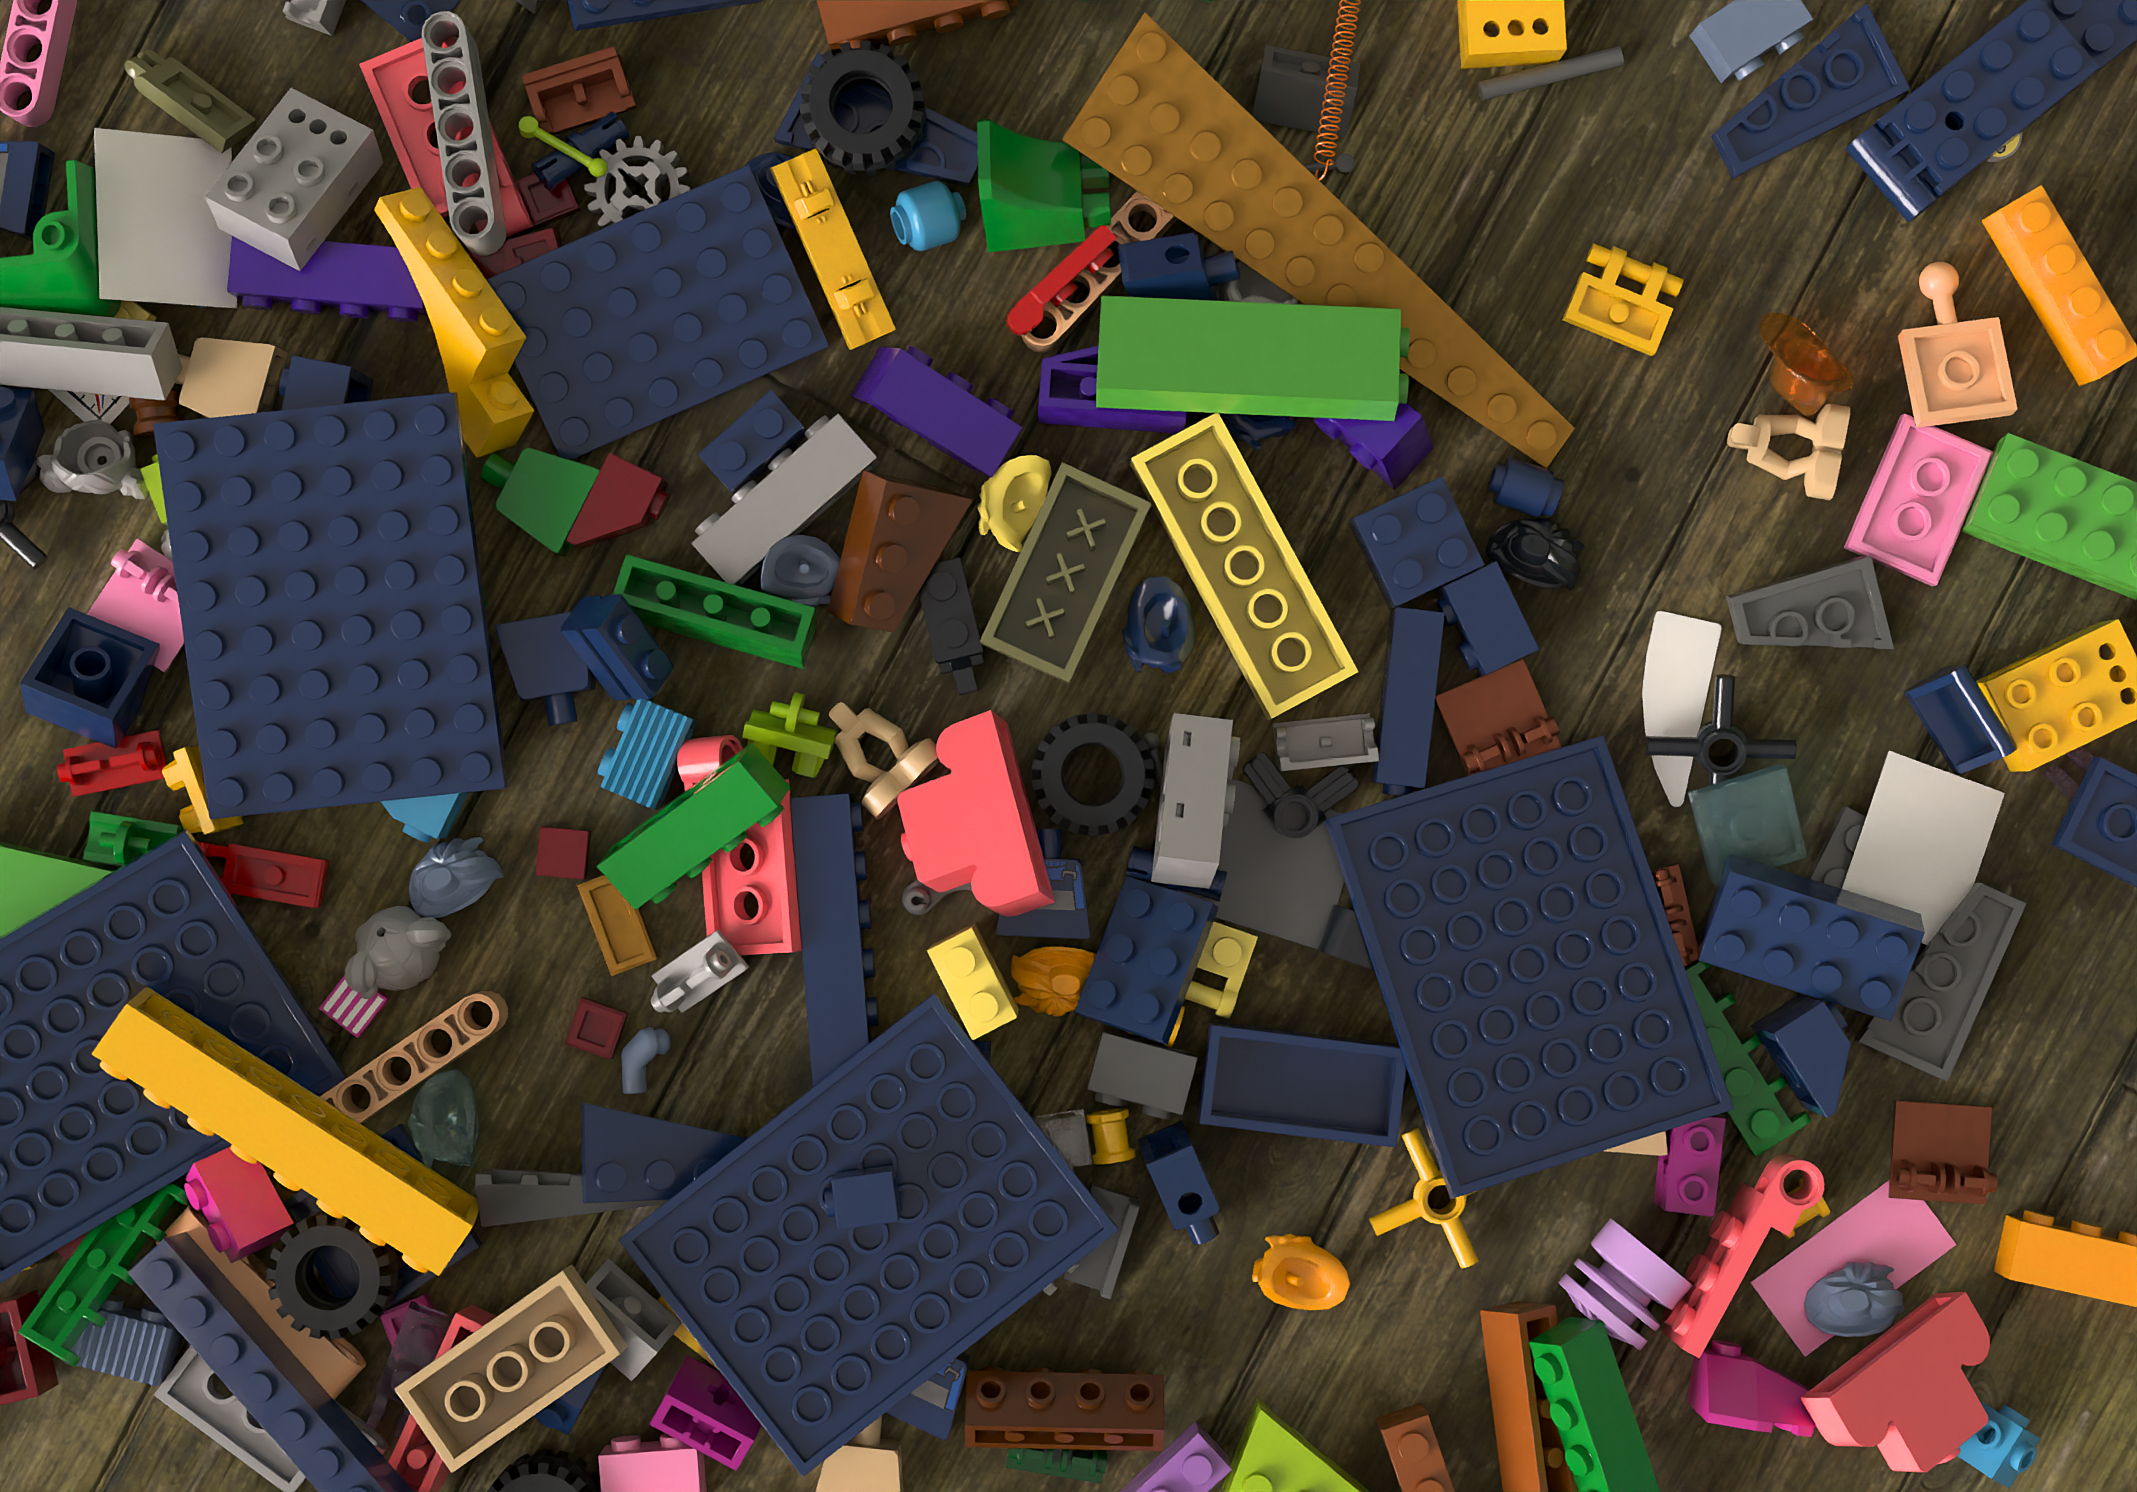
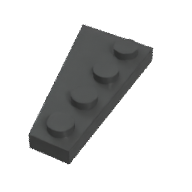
M1975 883L1913 963L1892 1020L1887 1021L1872 1016L1854 1038V1041L1948 1082L2027 903L1982 883Z

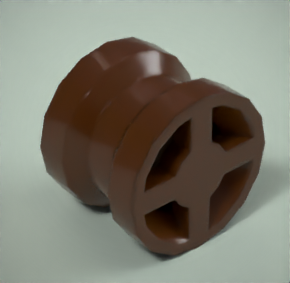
M170 390L166 400L129 397L130 408L136 412L137 422L133 426L134 437L155 438L153 424L182 421L177 417L176 407L179 404V392Z

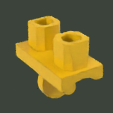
M199 746L184 747L173 752L175 760L162 769V773L167 786L173 791L183 789L188 791L192 805L180 810L179 818L183 829L186 830L188 828L190 833L203 832L206 835L244 824L241 816L210 819Z

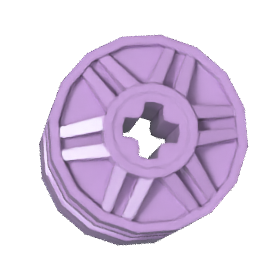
M1610 1218L1591 1242L1593 1248L1605 1262L1598 1269L1578 1258L1574 1265L1590 1278L1588 1283L1583 1287L1567 1274L1558 1283L1567 1291L1575 1303V1307L1587 1318L1604 1322L1608 1335L1641 1350L1648 1341L1631 1327L1634 1321L1639 1318L1654 1331H1657L1660 1324L1646 1308L1647 1305L1653 1300L1665 1308L1674 1310L1693 1285Z

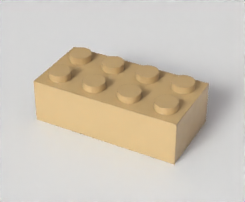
M571 1264L411 1376L394 1390L450 1472L453 1473L615 1359L628 1345Z

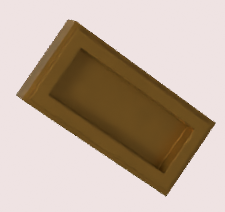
M605 875L577 885L611 976L659 958L640 907L635 910Z

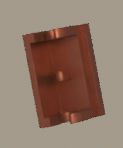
M615 46L521 75L535 119L540 124L541 129L551 135L599 121L610 111L618 115L637 108L622 58Z

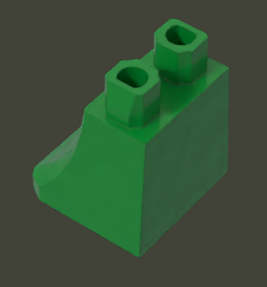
M991 119L977 120L978 184L988 253L1084 242L1086 240L1085 228L1111 225L1109 192L1084 194V189L1110 187L1109 171L1087 156L1081 155L1080 151L1066 142L1049 141L1026 136L1007 129Z

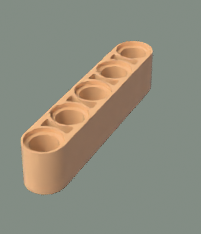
M1137 191L1111 218V225H1106L1116 236V240L1110 246L1118 249L1117 245L1161 238L1178 218ZM1145 211L1153 216L1156 224L1148 232H1137L1129 224L1130 216L1135 212ZM1120 264L1112 268L1101 266L1094 274L1087 268L1079 273L1072 282H1082L1087 286L1090 293L1087 299L1077 304L1065 300L1057 308L1049 301L1043 307V316L1054 321L1056 331L1046 339L1036 338L1029 332L1025 336L1022 334V339L1027 347L1041 353L1052 351L1058 347L1101 301V296H1106L1122 279Z
M480 991L463 998L324 1093L320 1098L358 1123H364L500 1030L508 1017V1007L505 1000L499 994L492 991ZM477 1001L488 1004L492 1010L493 1018L488 1027L477 1025L471 1016L472 1007ZM436 1029L446 1031L452 1039V1047L448 1054L438 1053L432 1046L431 1037ZM395 1057L406 1059L411 1066V1076L407 1082L397 1080L393 1076L391 1064ZM356 1084L364 1086L371 1095V1102L367 1109L357 1107L351 1099V1091Z
M190 1204L165 1231L167 1234L166 1238L187 1232L333 1400H335L366 1366L364 1357L344 1337L331 1340L330 1334H326L322 1338L317 1339L309 1337L310 1328L306 1327L298 1332L290 1327L295 1319L290 1314L282 1319L276 1309L282 1306L280 1299H270L268 1289L275 1286V1280L266 1279L268 1267L253 1253L230 1263L225 1252L219 1253L214 1248L207 1230L210 1224L202 1209L196 1210Z

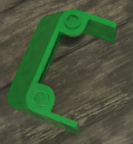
M77 160L66 161L68 210L51 212L38 221L33 232L34 254L0 258V307L114 318L119 311L121 300L100 299L95 168Z

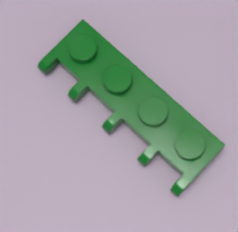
M1696 960L1686 966L1685 970L1734 1108L1733 1110L1726 1111L1725 1114L1751 1155L1757 1157L1811 1122V1118L1806 1111H1803L1789 1119L1774 1093L1785 1087L1788 1082L1783 1074L1775 1076L1767 1082L1764 1080L1748 1054L1749 1051L1759 1046L1762 1041L1757 1033L1741 1041L1738 1039L1721 1012L1734 1004L1736 1000L1731 992L1714 1000L1698 975L1707 970L1712 964Z
M169 1183L91 1229L17 1333L71 1366L76 1367L81 1358L71 1351L72 1347L90 1322L100 1328L104 1327L108 1319L97 1313L120 1279L131 1286L135 1281L128 1274V1267L149 1237L159 1243L166 1238L167 1234L158 1229L157 1226L175 1200L188 1206L190 1201L186 1192L176 1185Z

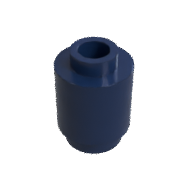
M1508 457L1504 465L1496 463L1491 473L1487 490L1494 493L1493 503L1534 517H1539L1540 514L1551 517L1560 500L1564 480L1554 477V471Z

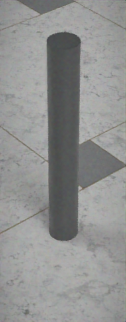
M1620 46L1478 81L1479 94L1483 101L1622 66L1624 64L1623 53Z

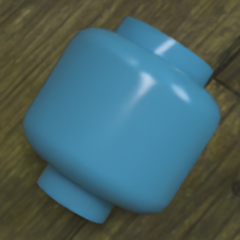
M933 181L899 193L896 206L891 208L890 215L894 232L900 243L903 245L908 243L910 247L919 252L955 241L960 234L961 221L966 219V209L958 192L951 193L945 184L940 181Z

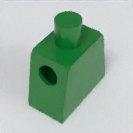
M525 447L516 464L495 453L491 454L482 469L480 479L502 490L494 507L496 510L551 551L566 557L573 545L566 541L600 470Z

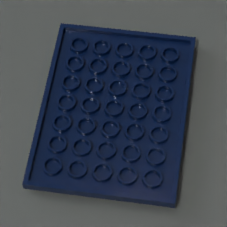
M457 392L153 424L210 819L506 788L508 780Z
M1604 735L1333 816L1325 821L1450 1199L1734 1109Z
M188 828L0 937V1283L190 1171L193 1163L232 1145L217 1134L207 1136L197 1131L187 1122L189 1116L172 1105L170 1108H163L153 1103L144 1095L143 1091L145 1088L133 1080L127 1078V1080L123 1081L109 1075L100 1067L101 1060L92 1055V1052L126 1003L145 987L151 988L317 1096L339 1084L347 1077V1073Z
M934 992L629 1230L619 1241L796 1470L804 1477L1118 1231V1226ZM895 1165L901 1209L899 1221L838 1230L836 1217H827L824 1199V1188L832 1187L831 1179L833 1175L839 1172Z

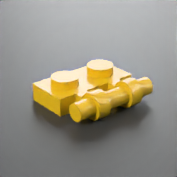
M1593 243L1586 261L1603 268L1600 279L1585 272L1580 275L1562 320L1653 356L1657 351L1674 309L1656 302L1659 291L1677 297L1684 279L1667 273V267L1655 262L1649 266L1626 256L1627 251L1613 246L1609 250ZM1622 275L1643 284L1640 295L1615 285L1618 276Z

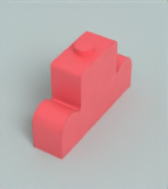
M989 710L945 728L938 738L936 753L940 762L950 769L951 773L902 791L897 797L905 833L901 834V843L907 858L913 861L917 879L939 893L971 882L972 892L980 903L999 915L1007 917L1017 916L1054 903L1055 898L1008 723L992 710Z
M1966 1292L1935 1293L1804 1394L1801 1400L1819 1432L1830 1444L1834 1446L1873 1447L1877 1445L1891 1470L1928 1472L1937 1464H1942L1955 1458L1961 1451L1959 1446L1988 1423V1415L1961 1369V1366H1976L1987 1357L1990 1349V1337L1987 1328Z

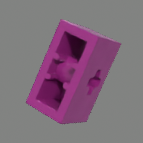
M1714 1115L1665 1131L1668 1155L1659 1156L1653 1203L1664 1211L1714 1217L1725 1118Z
M686 1355L649 1425L737 1471L762 1424L722 1373Z

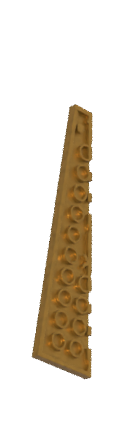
M1144 12L1062 140L1225 251L1233 250L1237 259L1305 305L1401 309V327L1410 329L1408 358L1400 357V369L1547 468L1575 428Z

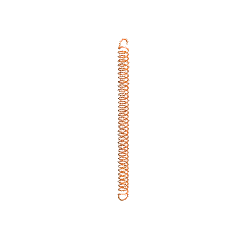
M1346 0L1339 2L1341 8L1337 12L1339 15L1336 19L1338 25L1335 27L1336 34L1333 37L1335 42L1332 44L1334 50L1330 54L1332 57L1329 61L1331 67L1328 69L1329 76L1326 78L1328 84L1325 86L1326 93L1323 96L1325 101L1322 103L1324 109L1320 113L1322 116L1319 120L1321 126L1318 128L1320 135L1316 138L1318 144L1315 145V150L1317 152L1313 155L1317 162L1326 165L1325 172L1321 178L1317 177L1319 170H1316L1315 177L1319 181L1326 175L1328 165H1333L1334 161L1328 159L1327 163L1322 162L1316 158V154L1319 153L1327 157H1333L1336 154L1331 150H1318V145L1326 148L1337 147V144L1331 141L1320 142L1319 137L1322 136L1330 140L1339 138L1335 133H1321L1320 129L1323 127L1329 131L1340 130L1339 126L1334 124L1322 125V120L1325 119L1333 123L1341 122L1340 117L1331 115L1324 117L1323 112L1326 110L1332 114L1343 113L1340 108H1325L1324 105L1326 102L1335 106L1344 105V102L1340 99L1332 98L1327 100L1326 95L1330 94L1334 97H1344L1346 95L1340 90L1328 91L1327 87L1330 85L1337 89L1347 88V85L1343 82L1335 81L1330 83L1329 78L1333 77L1342 81L1349 78L1346 74L1342 73L1331 74L1330 70L1333 68L1340 72L1350 71V68L1346 65L1333 66L1332 61L1335 60L1343 64L1351 62V59L1345 56L1333 57V53L1335 51L1342 55H1351L1353 53L1348 48L1335 49L1334 45L1336 43L1344 47L1354 45L1351 40H1336V36L1340 35L1348 39L1356 36L1350 31L1338 32L1337 28L1340 26L1346 30L1357 29V26L1353 23H1339L1340 18L1349 22L1358 20V17L1352 14L1340 15V11L1344 10L1353 14L1360 12L1359 8L1355 6L1342 7L1341 4L1344 1L1350 5L1361 4L1360 0H1357L1359 3H1351ZM1344 8H1354L1357 11H1349ZM1345 16H1351V17H1354V18H1356V19H1355V20H1351V19H1347V18H1344V17H1345ZM1342 25H1352L1354 28H1347ZM1340 33H1349L1353 36H1345ZM1344 41V42H1350V43H1352V44H1351V45H1346V44H1342V43H1340V42ZM1338 50H1347L1350 53H1343ZM1338 58H1344L1349 61H1340ZM1335 67H1344L1347 68V70H1341ZM1335 75L1345 76L1346 78H1338ZM1333 84H1342L1344 85V87L1335 86ZM1332 92L1342 93L1343 95H1336ZM1330 101H1339V102H1342V103H1341V104H1337V103H1333V102H1330ZM1329 109H1335V110H1339V111H1341V112H1333V111H1330ZM1328 118H1336V119H1339V120H1338V121H1335V120H1330V119H1328ZM1326 126H1332V127H1336V128H1338V129H1330V128H1327ZM1325 135H1333V136H1336V137H1335V138H1332V137H1327V136H1325ZM1324 143L1333 144L1335 146H1328ZM1322 152H1330L1333 153V155L1325 154Z

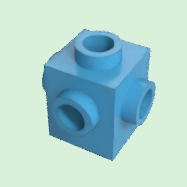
M1982 1402V1406L1988 1415V1423L1959 1446L1961 1451L1957 1456L1991 1479L2010 1488L2019 1473L2025 1472L2034 1462L2037 1454L2036 1446L2041 1438L2025 1429L2030 1420L2012 1408L2003 1404L2000 1411H1997Z

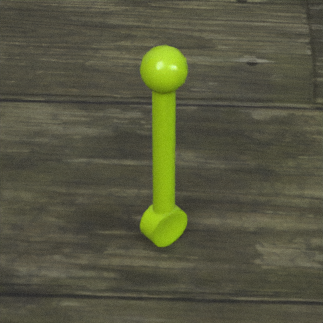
M526 116L519 121V132L523 137L539 138L587 166L590 173L595 177H603L607 173L608 165L604 159H592L539 128L538 121L534 117Z

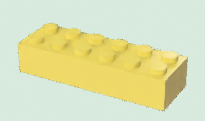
M1219 413L1210 415L1131 458L1130 466L1150 503H1152L1153 509L1267 720L1282 714L1359 672Z

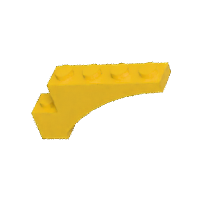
M421 187L380 197L374 210L395 242L423 300L444 364L449 392H457L464 441L476 458L516 445L534 409L508 372L527 337Z

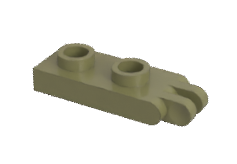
M146 49L139 53L137 57L126 61L125 70L134 79V85L141 94L220 153L225 152L252 134L256 122L254 117L175 58L167 57L163 59L153 50Z

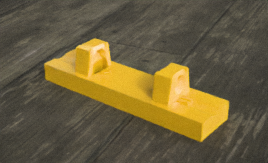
M815 148L770 168L849 350L896 330L818 150ZM828 208H829V210H826V211H824V212H822V213H820V214H817V215H815V216H813V217H810V216H812V215H814V214H816V213H818V212H820V211H822V210H824V209H828ZM861 280V282H859L858 284H856V285H854V286L847 287V288H845V289L839 290V289H841V288H843V287H845V286H847V285H849V284H852V283H854V282H856V281Z

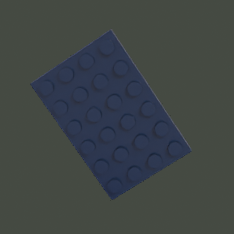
M749 164L486 279L527 337L514 361L559 457L572 460L829 347Z

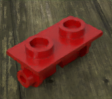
M160 730L123 737L117 749L100 742L63 749L65 763L57 765L59 779L62 783H70L72 797L165 779L162 769L167 766Z

